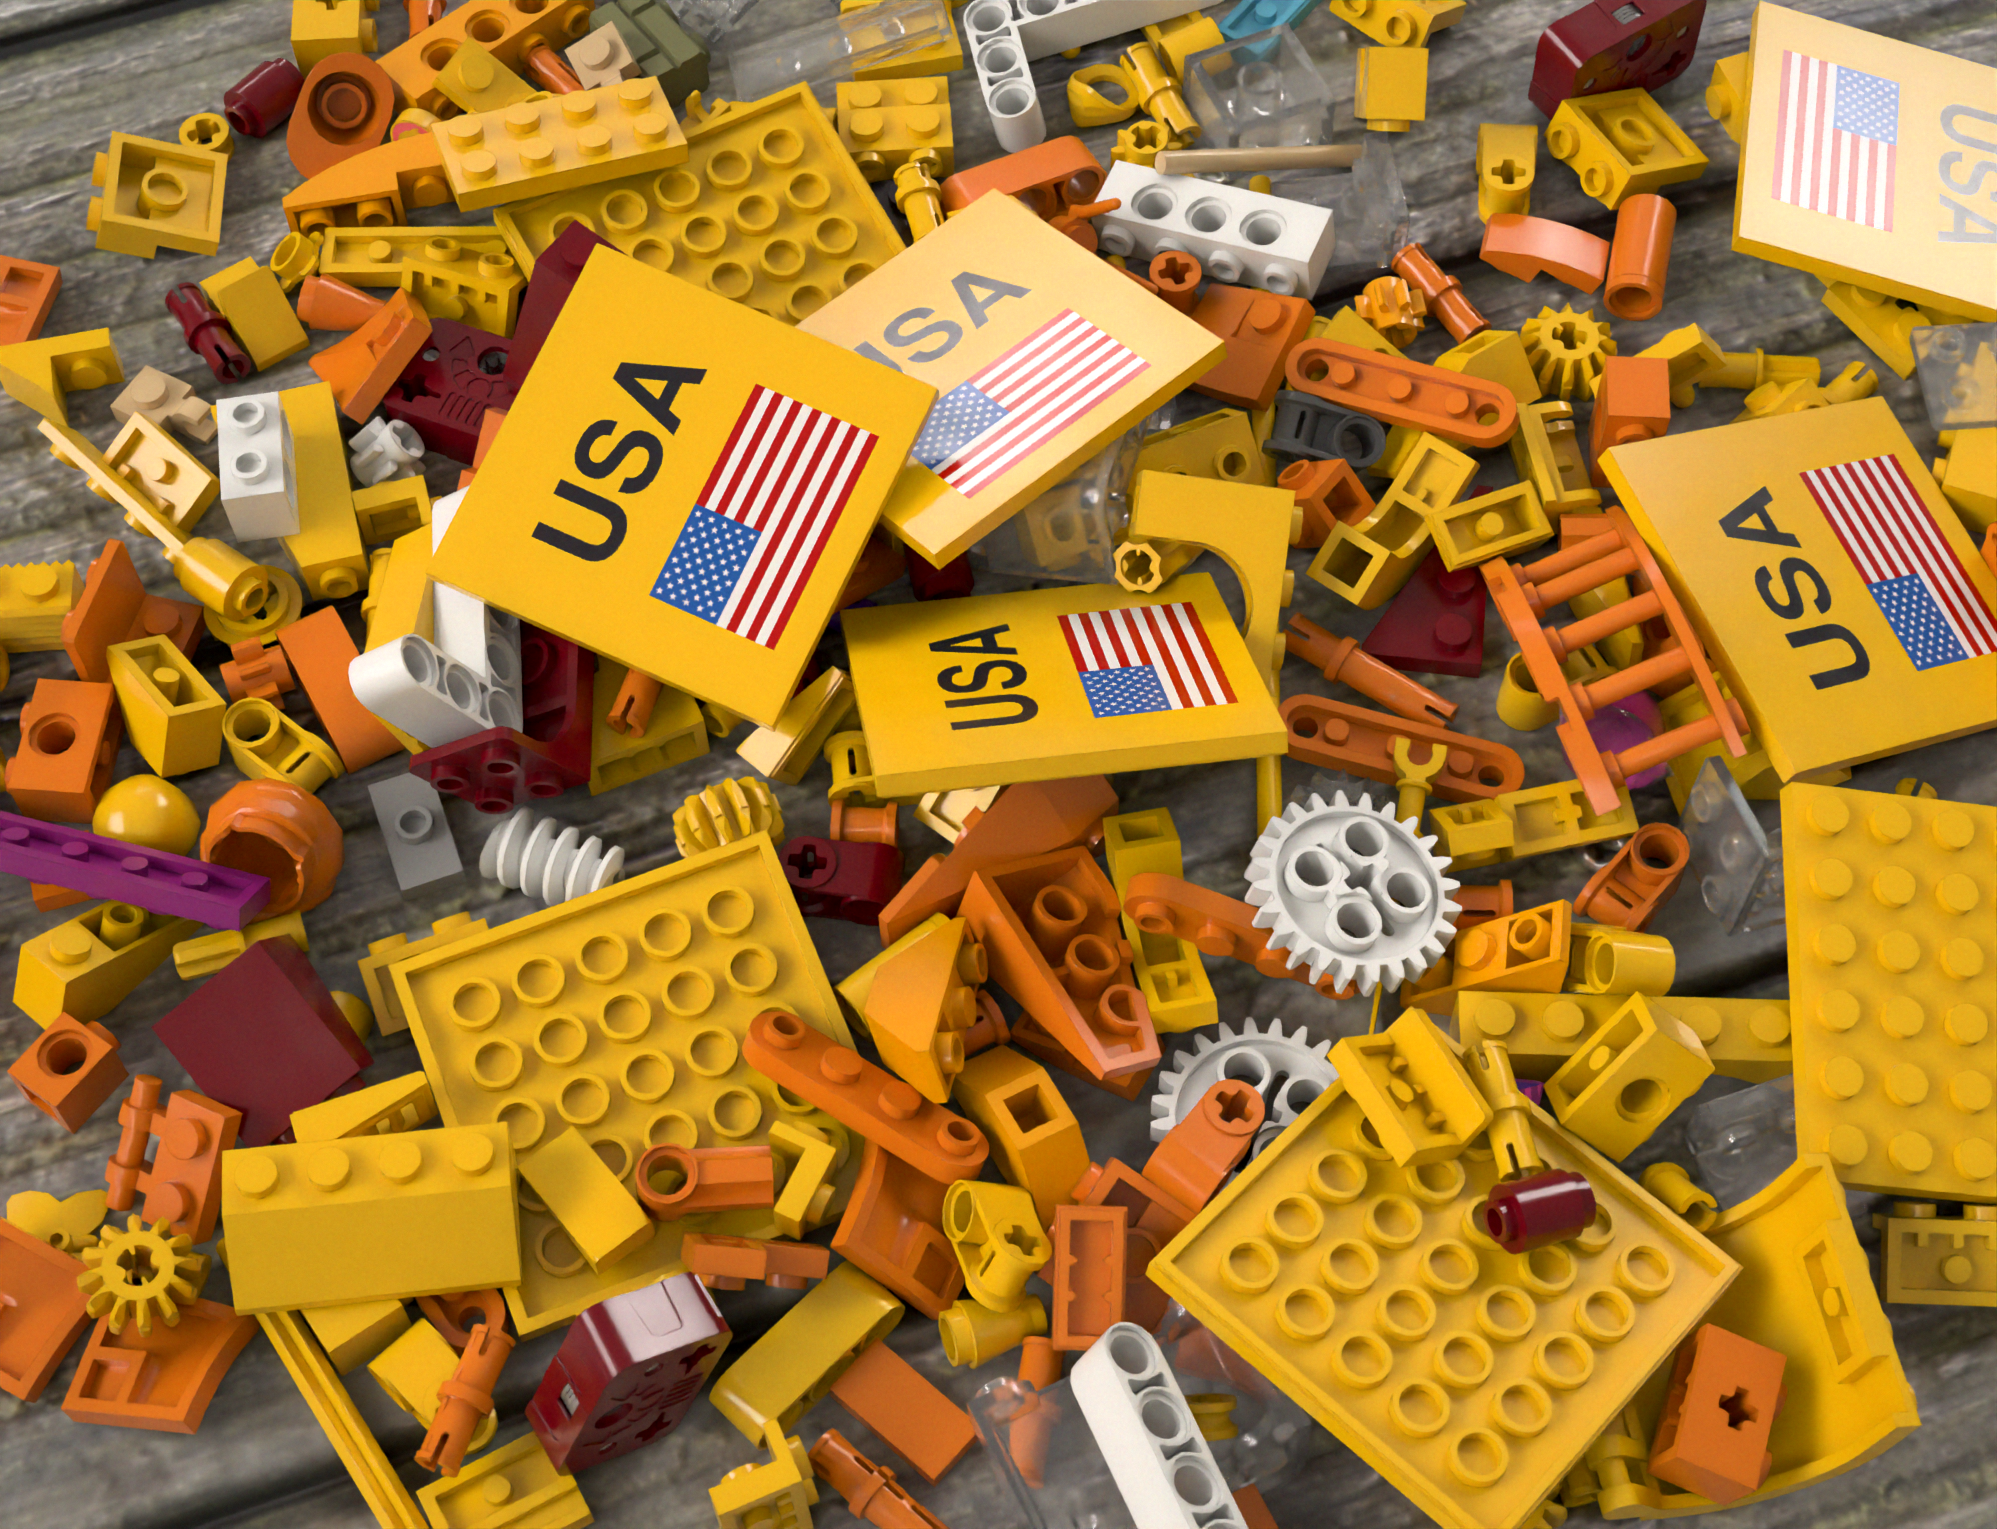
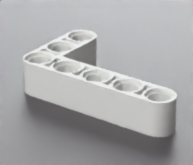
M1225 0L973 1L964 13V26L987 109L1000 146L1008 152L1016 153L1041 144L1046 136V124L1028 62L1207 8Z
M470 485L434 503L432 509L433 555ZM433 581L434 645L416 634H406L355 657L350 663L348 672L350 685L359 702L369 711L431 748L499 726L511 727L521 733L523 732L520 619L438 582Z
M1118 1322L1110 1326L1075 1363L1071 1369L1070 1383L1137 1528L1248 1529L1157 1342L1145 1329L1131 1322Z

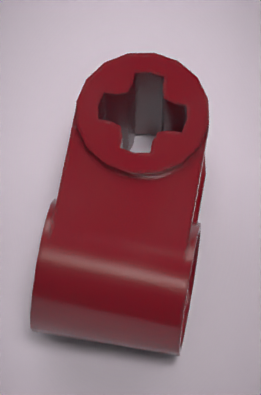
M800 836L790 840L782 848L778 857L802 917L846 920L866 926H879L878 915L901 890L906 860L903 852L889 844L880 842L858 843L823 839L814 836ZM808 852L814 854V861L808 862ZM812 874L811 879H804V875ZM802 892L808 893V901L802 899Z

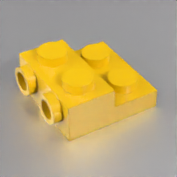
M947 76L836 83L838 134L867 183L894 179L895 171L902 165L910 162H919L920 166L922 163L927 164L931 172V179L954 175V149Z
M1642 87L1564 99L1544 133L1551 155L1557 159H1562L1564 163L1572 167L1580 176L1584 192L1591 197H1596L1598 201L1606 205L1610 210L1619 209L1621 203L1630 196L1637 194L1655 195L1661 185L1699 179L1710 162Z
M112 131L108 153L96 152L91 186L102 187L101 197H90L85 230L97 232L95 248L154 259L158 245L216 257L220 240L228 154Z

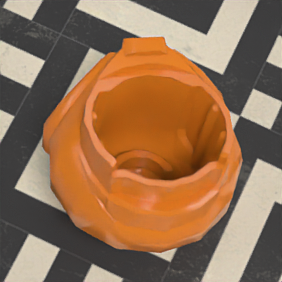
M271 778L240 781L209 808L207 827L200 838L199 858L200 861L271 878V901L247 924L249 925L291 914L296 910H300L301 914L328 900L336 886V877L340 873L345 861L343 832L322 800L302 786Z

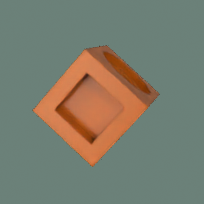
M64 1011L7 1070L27 1101L73 1135L129 1076L116 1053L121 1047L118 1039L95 1020H90L84 1026ZM78 1061H85L76 1072L62 1075L69 1065Z

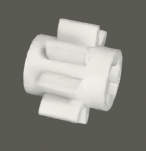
M378 416L349 441V445L357 451L350 460L352 471L358 480L368 488L379 482H394L419 476L426 470L424 464L418 460L425 451L423 441L410 425L401 420H392L386 425Z

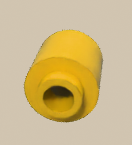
M193 538L182 547L175 559L173 571L175 577L180 580L182 589L230 621H238L255 614L262 608L267 599V571L219 539Z

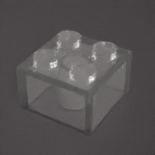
M1288 22L1185 56L1182 100L1194 120L1200 125L1202 129L1201 136L1209 149L1332 145L1337 101ZM1259 171L1223 173L1228 181H1232Z

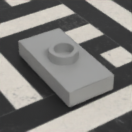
M409 772L368 785L404 901L467 881L438 792L431 787L429 782Z

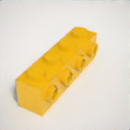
M1224 408L1097 453L1014 514L1026 555L1042 563L1047 561L1048 566L1055 567L1083 557L1082 548L1103 541L1104 546H1115L1123 544L1130 539L1129 531L1137 473L1143 469L1251 485L1265 483V475L1247 413Z

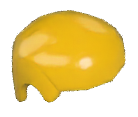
M140 774L124 779L102 794L92 819V832L96 835L185 857L195 846L201 822L195 803L179 788L159 776Z

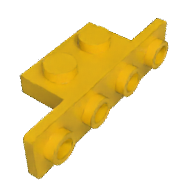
M137 411L134 412L104 454L81 433L45 417L37 426L53 442L49 448L50 452L69 467L75 470L82 468L90 476L86 482L87 486L108 502L113 504L119 502L127 509L128 512L124 516L125 521L143 535L152 539L157 537L166 545L162 554L173 564L182 547L195 538L190 531L221 491L219 478L154 420Z

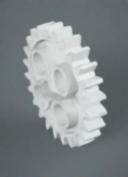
M1342 790L1336 791L1328 807L1317 793L1310 795L1304 808H1301L1292 801L1288 804L1281 818L1273 816L1270 819L1263 834L1258 837L1251 850L1250 855L1253 858L1244 873V878L1252 882L1245 896V903L1262 906L1252 921L1253 927H1272L1274 930L1265 947L1268 950H1275L1286 946L1291 951V954L1287 959L1285 967L1291 970L1302 962L1307 963L1311 966L1309 983L1313 985L1322 978L1324 973L1333 975L1336 993L1342 994L1350 980L1357 981L1363 996H1370L1379 980L1390 993L1396 992L1404 978L1413 984L1418 982L1427 967L1434 968L1457 931L1452 924L1462 911V906L1451 900L1460 888V881L1443 878L1453 862L1451 857H1432L1430 851L1438 840L1437 836L1430 835L1418 839L1413 832L1417 827L1419 819L1413 816L1401 824L1395 821V803L1391 801L1380 813L1372 810L1370 795L1367 793H1363L1356 806H1349ZM1350 848L1358 850L1364 856L1356 854ZM1299 877L1310 880L1315 886L1306 884ZM1391 898L1399 900L1406 907L1396 904ZM1340 927L1350 930L1357 938L1347 935Z
M1246 1017L1243 1034L1237 1036L1234 1035L1225 1022H1221L1218 1027L1217 1042L1214 1044L1202 1034L1197 1033L1194 1035L1193 1042L1195 1057L1184 1051L1176 1050L1173 1057V1068L1176 1073L1161 1071L1159 1075L1158 1089L1163 1094L1152 1096L1151 1114L1159 1119L1152 1121L1150 1124V1140L1160 1143L1176 1124L1180 1125L1208 1089L1218 1081L1229 1079L1234 1075L1250 1076L1259 1084L1254 1088L1260 1093L1266 1105L1268 1092L1275 1078L1279 1075H1284L1288 1080L1274 1100L1271 1121H1266L1258 1133L1251 1158L1247 1164L1248 1166L1299 1116L1289 1107L1291 1104L1301 1101L1312 1103L1340 1076L1333 1064L1328 1062L1327 1054L1330 1052L1332 1042L1327 1039L1311 1049L1306 1046L1307 1027L1301 1026L1291 1039L1283 1037L1281 1020L1277 1018L1271 1023L1267 1034L1258 1033L1257 1026L1252 1017ZM1233 1171V1173L1231 1174L1230 1178L1228 1179V1181L1226 1182V1184L1224 1185V1187L1222 1188V1190L1220 1191V1193H1221L1240 1173H1236V1172Z

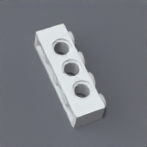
M1116 160L1094 203L1119 198L1122 205L1117 210L1091 218L1093 228L1097 234V249L1122 257L1130 256L1150 262L1161 253L1179 250L1194 256L1200 263L1201 271L1204 275L1213 276L1227 283H1242L1267 289L1275 294L1291 295L1308 300L1313 299L1336 249L1332 209L1180 174L1160 175L1154 168Z

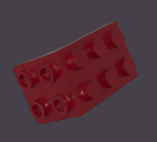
M521 619L523 732L521 733L506 726L494 727L410 757L409 772L429 782L435 790L452 793L474 804L478 811L487 814L508 813L513 810L515 805L537 798L558 797L563 794L565 789L591 781L595 652Z

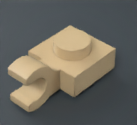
M610 21L565 49L585 91L620 84L642 73L622 33L613 21Z
M145 365L110 405L116 420L125 425L134 412L137 411L149 416L169 435L173 430H176L201 445H208L218 433L214 421L207 419V416L211 413V405L197 397L192 385L148 365Z

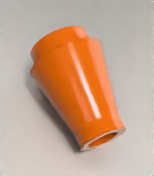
M323 273L320 278L308 275L300 291L297 304V318L299 321L309 323L311 330L355 332L368 322L388 301L377 299L326 273Z

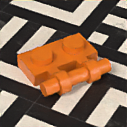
M138 1074L134 1080L131 1097L124 1098L122 1101L118 1122L123 1126L117 1154L109 1156L104 1178L110 1185L105 1205L117 1211H130L133 1208L136 1191L138 1190L147 1194L141 1216L142 1221L153 1226L159 1218L164 1217L170 1222L171 1235L176 1236L186 1233L191 1237L193 1246L211 1241L222 1199V1151L234 1150L243 1113L191 1089L172 1092L167 1107L158 1103L163 1083L162 1079L149 1074ZM150 1133L160 1137L154 1163L144 1159Z

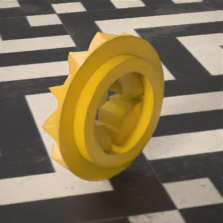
M258 564L268 574V596L263 605L267 618L264 620L261 618L257 619L251 615L238 621H230L204 604V619L215 641L220 640L230 648L232 644L256 636L260 637L263 646L278 641L274 631L300 620L302 607L305 606L300 587L289 573L275 566Z

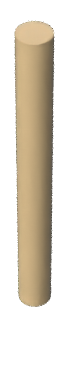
M1360 144L1159 151L1155 157V168L1158 174L1167 175L1360 167L1364 161V150Z

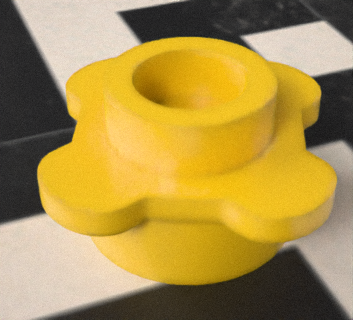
M292 232L275 249L270 261V268L282 277L279 285L284 293L290 292L298 282L303 284L308 275L315 277L318 275L321 259L319 248L324 240V236L319 232H313L308 239L299 232Z

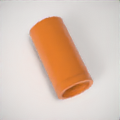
M1654 194L1633 195L1625 199L1619 207L1603 302L1611 314L1624 320H1648L1656 316L1662 309L1677 212L1673 204L1661 196Z

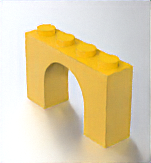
M1143 469L1137 473L1129 536L1199 546L1221 557L1233 569L1241 583L1245 598V617L1240 635L1267 690H1269L1271 670H1281L1285 654L1286 634L1277 632L1280 607L1289 608L1294 588V570L1285 569L1288 544H1298L1303 522V507L1294 506L1296 491ZM1271 696L1277 708V697Z

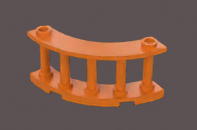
M1617 505L1605 509L1612 529L1522 568L1518 562L1508 566L1501 555L1478 565L1502 622L1508 629L1513 641H1517L1522 650L1520 653L1541 698L1545 700L1546 704L1557 701L1567 722L1555 728L1590 808L1597 817L1622 806L1615 790L1626 786L1624 779L1718 739L1721 740L1727 754L1733 758L1747 754L1740 737L1750 733L1749 725L1737 699L1732 697L1725 701L1723 700L1702 652L1664 576L1631 518ZM1632 572L1637 574L1647 590L1643 594L1557 631L1553 625L1542 630L1537 621L1546 617L1545 610ZM1661 614L1677 645L1676 648L1585 687L1582 686L1581 682L1570 686L1567 685L1559 667L1560 664L1569 661L1567 654ZM1684 672H1690L1709 715L1613 755L1610 749L1600 754L1598 753L1585 722L1596 718L1594 711Z

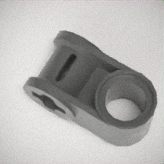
M1290 390L1276 392L1274 403L1279 408L1271 438L1263 442L1261 452L1265 455L1291 464L1300 460L1313 462L1345 458L1354 473H1358L1373 465L1382 457L1386 448V436L1383 427L1375 418L1329 404L1310 394ZM1343 431L1355 434L1360 440L1362 454L1359 459H1353L1343 451L1341 446Z

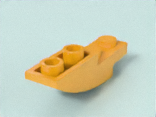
M432 132L386 143L359 153L324 170L282 198L283 209L291 233L299 232L307 239L316 231L324 236L325 227H408L406 209L456 202L435 147Z

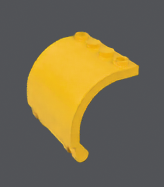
M1828 1153L1802 1154L1762 1191L1740 1204L1718 1213L1713 1225L1701 1233L1742 1265L1744 1269L1690 1334L1707 1323H1711L1787 1356L1781 1381L1787 1385V1397L1779 1417L1771 1425L1766 1448L1772 1452V1463L1765 1482L1758 1490L1724 1506L1646 1473L1675 1350L1585 1454L1589 1470L1597 1471L1603 1490L1597 1494L1603 1519L1616 1520L1640 1517L1641 1521L1683 1517L1722 1511L1776 1498L1816 1485L1859 1467L1886 1452L1922 1425L1917 1412L1916 1395L1903 1372L1893 1343L1891 1323L1882 1311L1869 1274L1868 1257L1864 1249L1859 1245L1846 1207L1844 1188L1835 1176Z

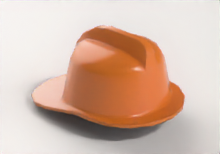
M348 51L331 54L314 65L301 89L289 121L286 137L290 160L301 175L311 179L348 158L381 145L392 116L395 100L391 80L381 65L366 55Z

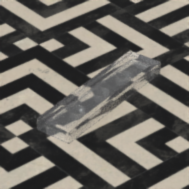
M884 0L728 53L727 56L738 100L740 102H755L803 81H806L810 87L954 37L943 0Z

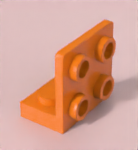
M110 538L100 558H95L88 568L86 587L76 608L71 609L64 618L61 628V641L81 681L112 683L114 686L106 658L107 646L165 634L187 660L191 662L207 626L204 619V606L146 594L124 542Z

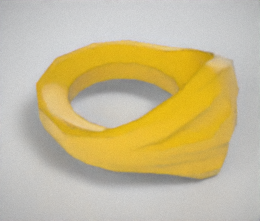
M1095 64L1075 71L1067 82L1069 108L1072 120L1077 127L1085 128L1124 121L1135 113L1139 105L1138 98L1140 94L1126 70L1113 64ZM1100 81L1113 82L1125 89L1129 97L1124 103L1116 105L1102 97L1089 85Z

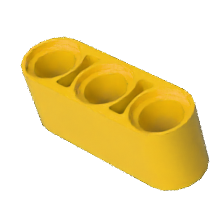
M846 1260L827 1275V1279H823L728 1368L714 1385L709 1395V1401L760 1451L768 1448L762 1423L776 1418L783 1435H785L829 1393V1387L876 1338L883 1341L893 1331L904 1314L905 1306L881 1283L849 1260Z

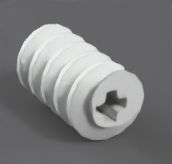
M526 806L519 809L512 820L502 821L492 830L480 855L479 869L482 876L489 879L498 877L502 885L511 889L521 887L524 895L534 899L543 897L549 906L561 904L625 880V870L622 868L625 857L624 849L615 845L602 860L600 859L602 839L592 835L579 850L577 849L580 837L579 829L572 826L564 829L556 840L557 820L549 816L543 818L533 830L535 813L533 809Z

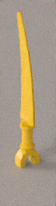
M1396 737L1393 768L1400 778L1395 784L1400 795L1395 821L1401 824L1408 818L1416 816L1419 820L1413 834L1420 839L1424 837L1423 833L1420 832L1425 798L1433 791L1430 783H1433L1443 771L1448 746L1433 743L1431 760L1425 765H1416L1408 759L1411 740ZM1391 898L1396 904H1400L1399 900ZM1380 980L1375 987L1368 1035L1375 1032L1383 991V984Z

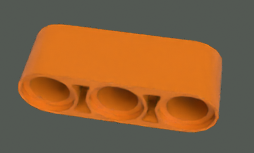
M1063 136L948 177L940 185L942 200L939 205L942 215L947 221L948 212L966 208L988 191L995 188L1006 196L1013 195L1028 208L1034 210L1038 217L1047 223L1054 217L1060 215L1068 216L1069 208L1073 204L1086 206L1094 203L1108 174L1078 137Z
M332 605L274 631L293 674L348 775L406 748L353 696L348 672L350 663L360 654Z

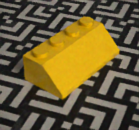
M508 1122L222 1151V1221L234 1309L237 1316L523 1285L517 1163Z

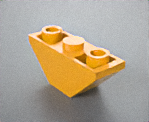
M1562 899L1456 931V934L1433 969L1427 967L1418 982L1414 984L1406 978L1403 979L1401 982L1399 1006L1406 1010L1412 1006L1414 1009H1423L1425 1013L1452 1016L1458 991L1559 994L1569 965L1572 904Z
M967 917L951 919L877 967L864 1008V1014L882 1063L934 1104L948 1102L955 1073H961L963 1070L964 1039L967 1028L973 1027L976 1022L975 998L979 984L985 983L988 977V959L985 947L982 943H975Z
M1002 1044L965 1061L962 1072L955 1073L951 1091L969 1121L974 1123L985 1135L989 1143V1153L1008 1185L1024 1187L1030 1193L1034 1211L1044 1232L1055 1219V1204L1079 1205L1080 1203L1071 1197L1070 1193L1090 1164V1159L1078 1121L1044 1067Z

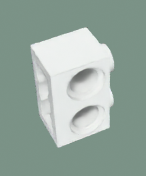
M279 392L216 400L221 501L238 543L300 534L294 435Z

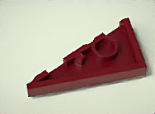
M1478 485L1468 500L1492 493L1493 487ZM1435 544L1366 638L1361 650L1395 670L1479 678L1482 666L1487 585L1478 565L1448 573Z

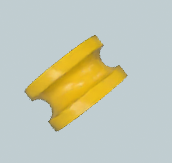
M214 113L196 114L183 122L179 129L181 145L228 154L227 162L231 160L235 152V143L230 135L228 123L220 115ZM207 138L212 139L211 143L202 144V140Z
M1222 1393L1183 1395L1205 1441L1225 1440L1238 1436V1424L1230 1419V1412L1237 1408L1236 1396Z

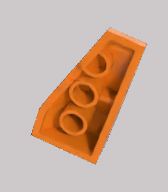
M1101 774L1011 784L987 812H982L975 806L961 822L965 827L956 838L952 852L947 857L942 853L932 855L878 915L881 946L885 949L936 912L944 914L950 920L955 918L973 872L976 869L1081 845L1086 846L1093 858L1101 856L1106 852L1103 818L1116 816L1119 810V798L1105 776Z
M1081 845L974 870L955 918L967 917L975 943H982L984 945L988 959V975L1100 1081L1157 1066L1161 1059V1053L1145 995L1135 986L1130 967L1134 959L1130 940H1123L1117 920L1121 911L1118 896L1086 846Z

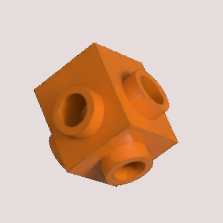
M1345 458L1313 462L1300 460L1283 470L1277 479L1279 485L1276 488L1296 491L1294 506L1303 507L1300 539L1297 545L1292 544L1294 549L1322 547L1338 520L1349 527L1355 526L1365 519L1376 507V504Z

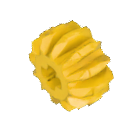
M1569 302L1561 310V313H1557L1551 308L1544 306L1537 319L1527 318L1526 323L1521 328L1520 340L1542 394L1539 400L1551 393L1558 395L1560 401L1567 402L1570 399V395H1575L1587 403L1590 396L1593 395L1589 380L1602 374L1606 356H1617V342L1611 339L1610 323H1594L1595 317L1592 308L1583 314L1573 313Z
M745 776L736 782L732 778H726L721 784L715 786L706 785L703 792L688 796L684 800L685 805L679 807L672 815L675 824L673 828L677 837L675 842L683 859L763 830H767L773 847L778 846L785 839L783 831L785 824L781 816L783 811L775 794L771 793L767 783L757 782L754 776Z
M132 1214L128 1217L127 1221L129 1233L121 1236L114 1227L104 1225L100 1230V1235L106 1249L95 1246L84 1248L81 1254L82 1261L91 1270L77 1277L79 1292L93 1295L86 1304L87 1313L91 1318L103 1317L111 1313L109 1328L116 1335L121 1334L126 1329L131 1319L137 1320L140 1336L147 1338L152 1335L153 1326L151 1318L159 1315L165 1324L173 1327L180 1322L179 1312L174 1303L184 1305L196 1303L198 1298L197 1288L189 1281L202 1275L200 1259L186 1257L193 1248L192 1239L188 1234L176 1235L169 1239L170 1222L164 1217L159 1218L149 1232L143 1231L140 1216ZM144 1265L152 1268L153 1280L148 1283L146 1278L142 1277V1286L128 1284L127 1271L132 1269L135 1275H137V1266Z

